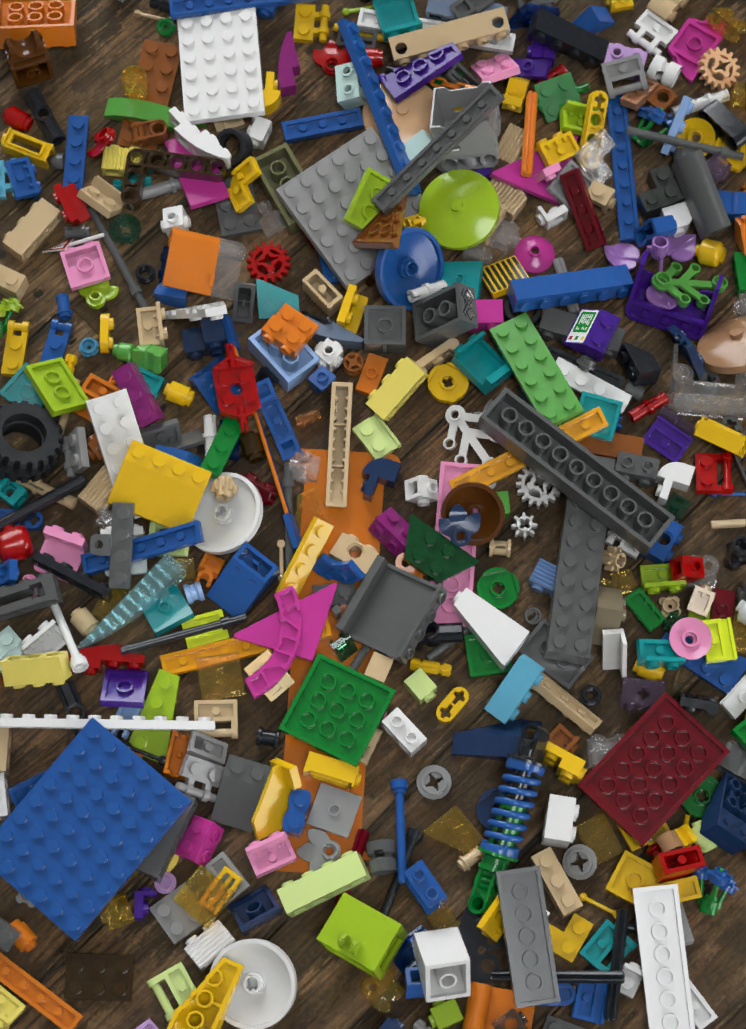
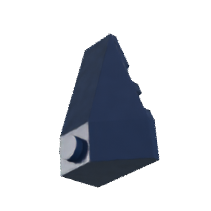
M520 719L507 722L506 724L500 723L456 732L453 737L452 755L507 761L508 753H516L523 728L530 723L542 726V722ZM537 731L534 733V739L537 737Z

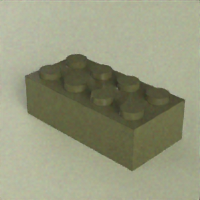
M286 142L255 159L262 173L257 180L289 235H292L302 229L274 191L303 172V169Z

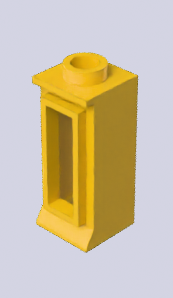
M9 127L7 133L2 135L0 141L4 153L16 158L28 156L30 163H34V165L46 170L49 168L47 161L49 155L53 156L56 154L54 144L33 138L13 130L11 127ZM16 140L37 148L40 152L36 153L13 144V141Z
M705 416L697 421L694 428L695 436L741 458L744 457L746 453V435L744 436Z
M309 751L303 769V776L310 775L311 778L346 789L351 787V791L354 790L355 786L360 785L363 774L359 773L360 766L356 768L344 761Z

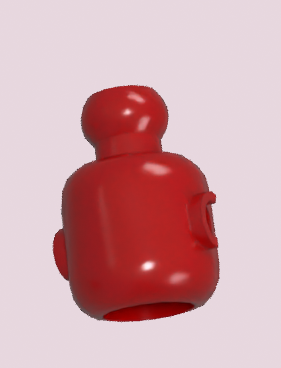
M23 525L5 526L0 532V558L2 561L5 562L8 559H18L20 561L32 556L35 550L27 528Z

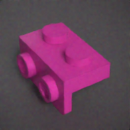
M194 815L175 854L205 869L206 864L211 860L218 843L222 839L224 829L213 821Z

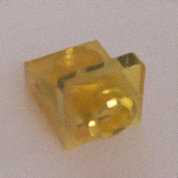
M445 904L426 917L435 930L460 927L459 921H456Z

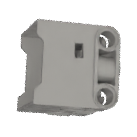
M492 81L481 82L477 87L452 90L445 87L434 88L430 120L432 138L434 139L462 111H454V108L463 107L465 109L490 83L492 84ZM499 105L440 162V166L444 171L490 168L497 165L499 158L497 136L500 135L501 131Z

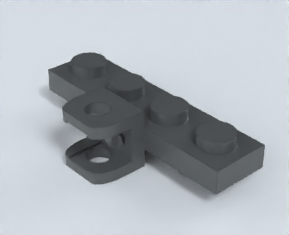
M112 502L111 534H95L90 539V552L92 554L110 556L109 588L131 589L135 503ZM99 541L103 542L102 548L98 547Z

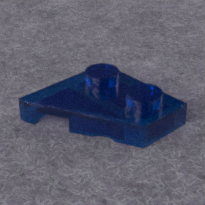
M525 3L508 20L510 30L529 27L531 16L540 8L559 16V7Z

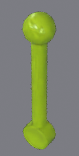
M373 5L354 9L344 8L342 14L348 16L349 13L360 12V8H374Z

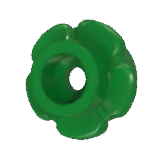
M166 17L165 19L161 18L157 22L156 29L163 37H170L175 32L176 25L173 24L171 18Z

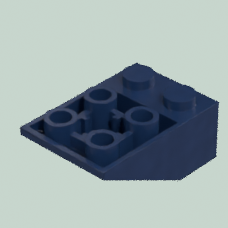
M726 771L703 814L700 834L729 854L734 855L746 849V784Z

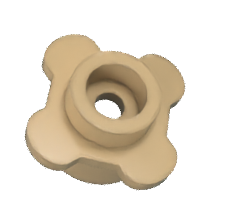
M677 596L659 599V605H661L662 609L661 613L665 618L671 615L680 616L682 611L679 608L680 599Z

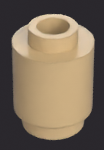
M78 607L71 613L70 622L83 637L86 636L87 639H91L101 630L98 620L86 607L82 609Z

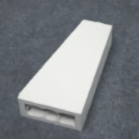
M465 588L463 592L459 591L452 601L454 602V612L499 668L504 671L527 640L530 632L468 588Z

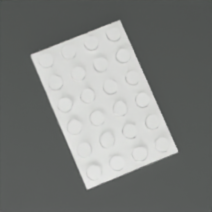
M255 7L213 15L177 19L184 113L191 125L266 115Z

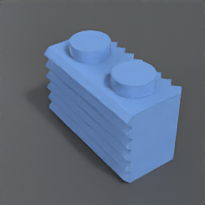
M540 558L528 581V584L531 585V590L539 594L545 592L550 595L549 598L551 599L556 565Z

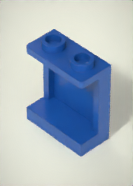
M422 859L404 871V875L407 878L405 885L427 917L446 904L447 895Z

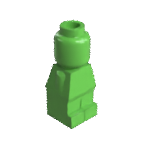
M124 342L113 346L112 355L116 356L120 361L136 362L137 366L145 370H152L153 373L160 374L168 366V348L152 344L137 345L135 347L133 344Z

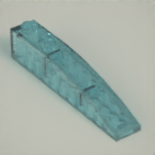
M166 553L77 646V649L82 650L102 641L137 619L155 604L158 599L162 602L170 594L168 589L173 584L177 587L185 578L182 574L186 570L170 554Z

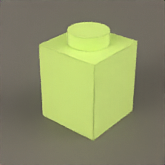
M421 668L404 680V687L420 705L423 702L429 703L436 697L437 686Z

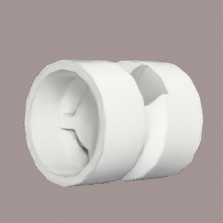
M656 54L647 70L646 78L656 82L659 80L660 84L672 89L679 77L682 66L673 61L668 63L667 58Z

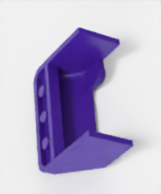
M645 250L625 309L626 315L631 320L668 331L667 328L674 324L679 330L682 329L687 338L693 340L700 339L707 328L724 275L720 274L714 292L710 290L698 291L702 295L709 297L710 303L707 308H699L696 305V299L694 301L691 300L686 308L680 307L678 304L673 309L658 308L649 303L646 298V290L652 285L651 279L654 273L644 269L649 251Z

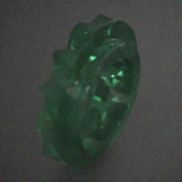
M131 214L117 215L109 225L110 236L115 242H119L122 245L126 243L132 244L133 241L139 238L142 232L140 221ZM120 226L124 228L129 226V231L131 233H122V229L120 228Z

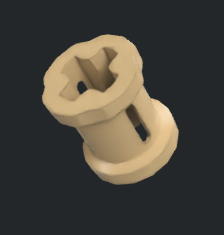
M493 538L489 544V557L501 555L510 558L511 539L499 541Z

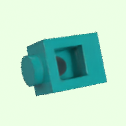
M9 478L0 479V500L12 509H19L29 497L27 490L17 482L9 481ZM9 492H14L10 497L7 496Z

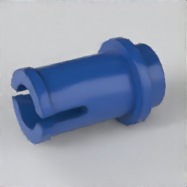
M66 293L58 294L56 296L57 317L61 321H68L73 315V311L70 309L69 295Z

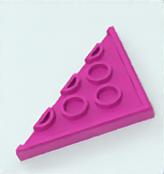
M573 135L577 142L578 135ZM538 151L534 153L533 173L529 178L521 176L522 159L497 169L489 175V177L554 205H560L545 190L551 181L546 183L543 180L537 183L534 175L546 168ZM569 158L559 163L561 168H563L566 165V163L572 158Z
M333 583L299 601L302 613V635L296 654L297 658L313 662L338 587L337 583ZM278 611L235 633L234 639L274 651L280 634V612Z

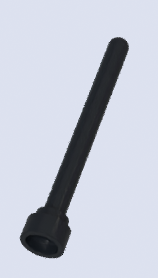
M410 827L406 833V869L415 846L422 842L425 833ZM398 872L395 873L380 913L386 916L389 915L400 887Z

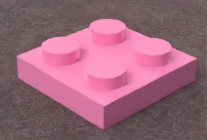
M500 53L495 55L494 58L479 60L475 64L470 65L471 73L480 83L485 81H492L494 83L521 73L519 65L507 53Z

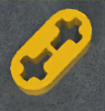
M456 687L451 690L437 707L436 718L440 723H451L467 705L469 694L465 688ZM456 693L459 695L460 693H463L464 701L459 700L454 705L453 702L455 701L456 697L454 694ZM450 706L452 708L449 712L451 717L445 716L442 718L441 710L446 711Z

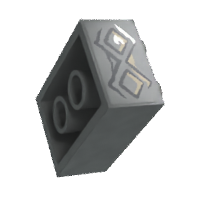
M462 283L452 284L412 304L415 341L433 348L478 327L475 290Z

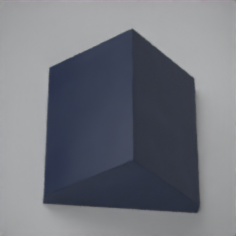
M266 884L227 906L243 936L283 914Z

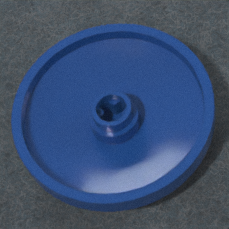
M403 227L398 249L379 250L375 263V280L381 296L388 304L404 305L406 310H412L413 303L409 302L407 295L411 294H407V291L421 287L424 283L431 284L442 280L444 258L439 242L425 229Z

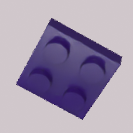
M106 669L100 706L144 709L149 671Z

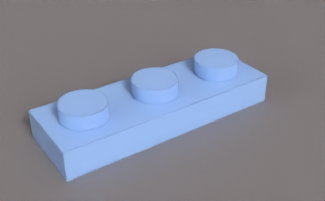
M686 95L683 96L668 132L669 136L677 137L679 133H683L686 126L684 119L687 114H691L694 103H692L693 98ZM664 143L660 153L670 155L671 152L674 153L677 146Z

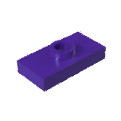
M513 58L519 65L521 72L514 76L528 80H547L552 64L549 59Z

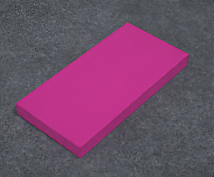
M175 138L164 141L167 152L193 155ZM177 162L173 167L179 168L182 166V163ZM196 165L193 167V170L198 171L203 166ZM218 167L213 170L214 173H220ZM178 177L191 210L229 198L224 181L211 182Z

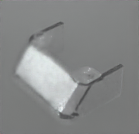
M674 344L670 355L668 409L678 415L723 419L727 416H734L738 420L746 419V372L736 374L735 384L694 381L692 368L686 364L677 363L678 344Z

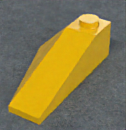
M223 957L205 977V980L190 993L186 1001L174 1011L167 1029H221L244 965Z

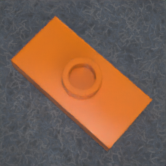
M368 353L355 392L369 396L373 390H378L388 363L387 358Z

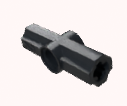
M39 88L28 90L23 97L48 143L54 144V146L62 144L66 139L41 91ZM42 116H48L45 119H41Z
M744 535L737 536L735 541L726 544L727 554L723 560L724 567L728 568L731 572L738 571L740 566L746 565V537Z
M433 621L429 623L424 638L418 644L434 647L439 643L463 642V623L437 624ZM429 632H435L432 636L426 635Z
M73 680L55 687L66 715H71L74 709L82 710V716L79 719H88L87 712ZM73 729L75 737L82 729Z

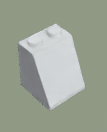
M458 927L414 933V953L426 1003L471 996L470 958Z

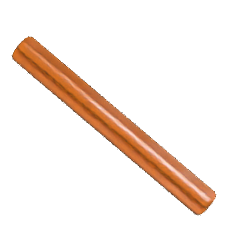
M528 91L526 95L521 176L527 178L531 177L533 173L538 93Z

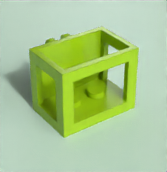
M344 892L318 935L317 940L324 949L381 981L408 933L402 924Z

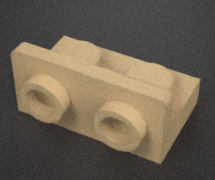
M98 175L94 177L90 186L80 189L77 197L107 219L121 214L124 207L121 192Z

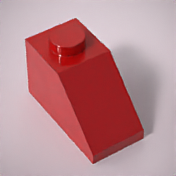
M694 845L658 853L652 862V866L658 883H663L689 875L705 867L706 862L700 845Z

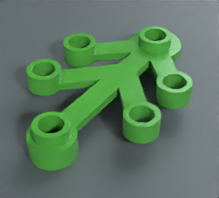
M672 262L666 272H658L653 275L651 279L653 287L660 291L669 292L677 298V304L680 307H688L691 296L696 299V305L701 309L707 308L710 299L694 288L711 289L714 292L720 276H714L712 281L690 280L692 277H697L701 271V267L698 264L692 263L679 279H671L673 276H678L682 270V265L678 262ZM725 277L718 294L724 292L728 286V281ZM675 287L681 288V289H682L683 291H685L687 294L681 293V292H680L678 289H676Z

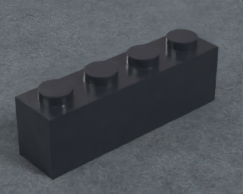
M542 8L531 16L526 35L533 39V41L550 47L551 50L558 51L568 58L581 62L586 67L593 69L604 62L609 41Z

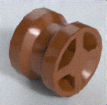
M355 352L348 353L343 359L344 373L349 377L361 375L364 365L362 356Z

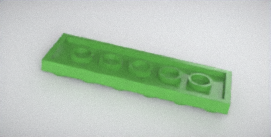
M526 312L489 329L491 337L535 410L556 426L584 413L579 400Z

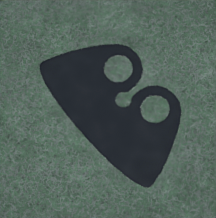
M467 907L461 919L459 932L470 958V982L485 983L491 980V973L482 971L481 962L485 959H491L495 964L494 970L500 969V963L493 954H479L478 948L483 946L486 950L491 951L499 949L504 942V933L499 938L497 944H488L485 936L481 933L482 931L477 927V924L484 915L474 914Z

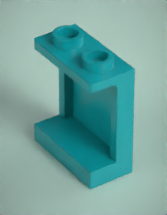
M372 0L384 42H388L389 37L422 29L423 24L419 20L413 0Z
M482 331L479 334L474 333L464 345L459 344L453 351L454 356L451 362L481 392L487 395L511 377L513 373L506 361L484 341L486 333Z

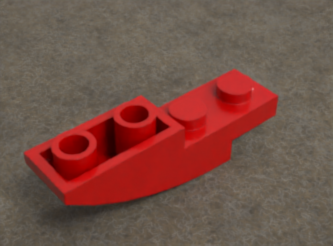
M120 644L99 645L78 650L79 654L86 657L89 667L83 671V674L90 676L102 673L103 665L110 669H118L119 666H125L129 670H140V668H146L147 659L143 654L129 653L122 655L120 647L125 645Z

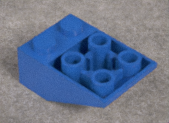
M245 542L231 558L206 596L232 617L246 614L279 576V567L249 543Z

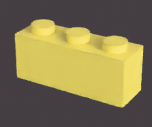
M409 357L402 358L397 362L394 372L387 374L381 381L382 385L378 390L375 389L369 394V400L365 403L387 422L429 376L427 372Z
M68 651L14 655L0 661L4 686H13V689L24 688L26 685L41 687L46 685V683H52L54 686L62 685L65 683V680L72 676Z

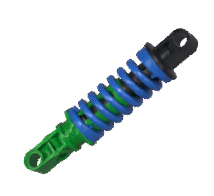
M533 723L527 724L522 730L516 753L507 754L508 758L505 768L513 772V775L503 774L501 777L503 781L509 783V786L499 785L498 791L506 796L495 797L494 801L499 805V808L491 809V814L496 817L487 821V825L492 827V830L484 831V837L489 840L482 839L480 846H478V850L483 853L482 861L478 864L479 870L468 900V908L474 914L484 915L497 897L495 872L507 870L510 862H518L517 858L520 848L515 843L523 841L524 837L519 831H526L527 825L522 821L529 820L531 817L526 808L534 807V802L526 797H536L538 795V791L530 785L539 786L542 781L534 773L543 777L548 765L541 762L550 737L549 731L545 727ZM537 731V737L534 739V733ZM483 900V908L481 909L480 904Z

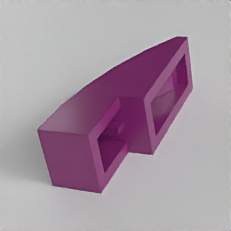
M291 31L287 32L279 55L278 80L281 97L297 94L294 76L300 75V65Z

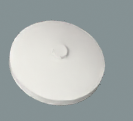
M222 472L221 474L232 477L234 484L238 485L237 494H234V498H231L230 501L224 502L215 498V493L211 492V484L215 481L213 478H210L193 521L199 520L201 522L205 542L195 546L203 552L223 555L237 551L245 542L248 543L254 537L260 527L263 517L261 495L247 478L236 473Z
M258 938L243 939L224 948L215 958L210 971L223 957L244 965L224 1020L240 1029H265L279 1022L290 1011L297 994V976L290 958L277 945Z

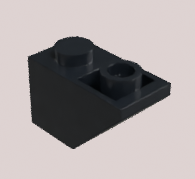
M624 342L617 358L633 386L656 384L662 369L654 355Z

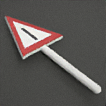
M97 234L72 242L74 238H71L42 252L64 251L68 246L71 247L102 238L105 234Z

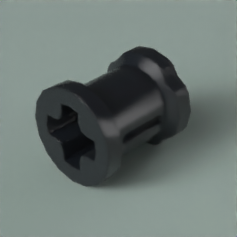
M260 726L256 746L262 744L278 749L281 731L265 730Z

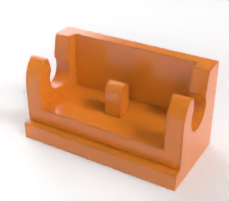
M172 730L163 771L165 777L185 781L186 777L179 775L184 757L188 754L190 734L183 735L179 731Z

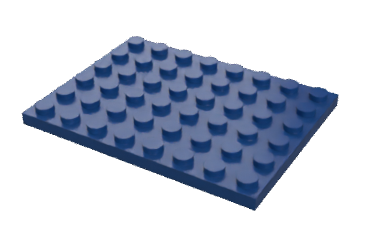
M92 717L0 826V876L74 941H77L191 805L192 801Z

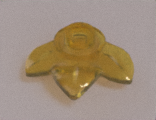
M388 968L381 981L375 977H369L361 984L362 995L366 999L371 1000L373 1007L379 1012H390V1001L398 1000L405 994L403 987L398 982L393 981L395 976V969ZM370 984L376 987L375 992L370 991Z

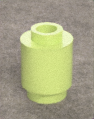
M701 819L692 823L691 829L698 840L695 842V845H700L703 854L718 846L700 834Z

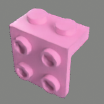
M46 525L43 530L45 541L40 553H48L55 558V561L68 563L73 567V570L78 572L82 563L81 555L85 554L88 548L84 536L77 532L67 533L62 527L57 525L52 527ZM34 565V569L36 572H46L45 570Z

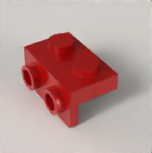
M61 183L53 186L55 193L52 195L57 204H62L64 210L61 213L66 222L70 221L73 226H78L91 219L83 200L77 197L78 190L74 183L62 187Z

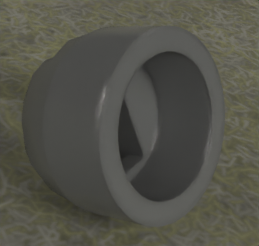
M55 154L51 157L50 163L54 169L64 170V154Z
M531 607L524 612V620L530 625L539 623L542 618L538 608ZM533 612L537 614L536 616L528 620L527 617L530 616Z

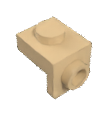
M594 179L588 188L592 203L601 207L602 213L606 214L616 204L615 190Z

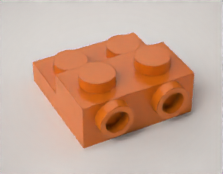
M285 303L277 314H273L262 327L261 336L266 343L278 347L282 354L295 359L318 331L319 325Z

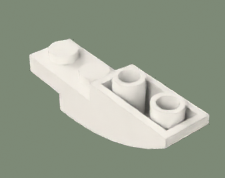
M175 106L168 110L169 121L175 127V139L187 151L197 156L220 158L225 162L227 169L231 168L232 156L228 149L222 148L214 134L211 135L206 129L200 133L197 126L191 125L188 121L186 114L183 111L180 112Z

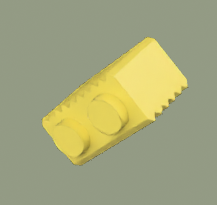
M106 146L102 157V175L124 177L128 152L139 147ZM135 158L133 163L141 162L142 158Z

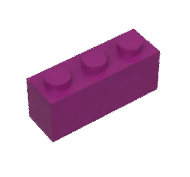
M129 362L111 372L120 390L127 389L135 418L141 428L151 426L165 418L136 362Z

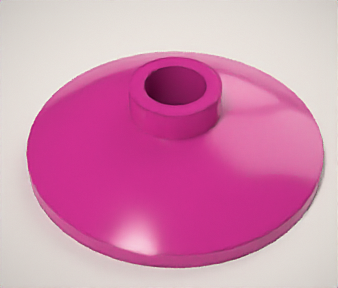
M528 236L517 244L514 255L525 272L540 274L552 266L555 251L552 244L545 238ZM537 250L539 253L533 254L531 251Z

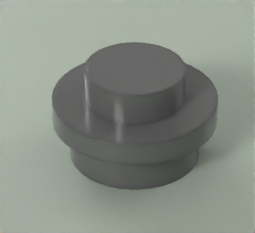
M581 355L576 360L579 364L578 368L585 372L594 371L596 368V361L586 355Z

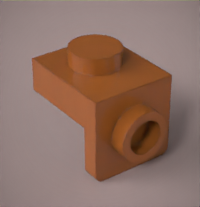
M560 723L549 734V742L571 754H574L580 747L577 744L580 737H575Z

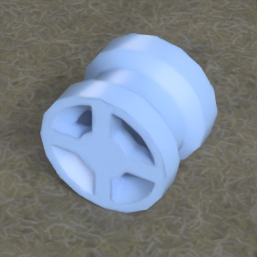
M194 581L190 585L187 583L183 584L189 605L193 604L196 600H205L200 581L198 583Z

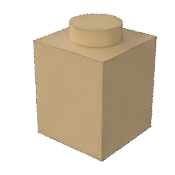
M374 651L364 675L384 684L394 660Z

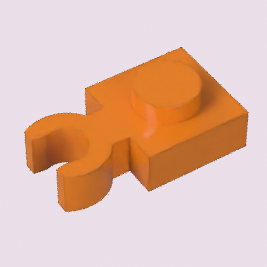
M205 552L198 566V574L195 581L198 583L200 579H205L207 581L206 587H209L213 578L217 579L225 560Z

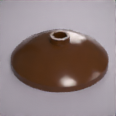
M479 482L463 483L452 489L444 499L441 510L442 518L449 519L450 510L455 504L461 505L468 515L473 514V508L479 510L481 516L480 528L471 535V540L467 545L477 546L485 544L495 538L502 529L505 520L504 505L499 495L489 486ZM463 532L457 533L458 539L464 538L465 534Z

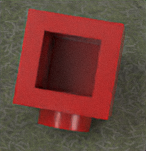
M682 555L669 561L671 581L686 580V583H693L705 578L703 557Z

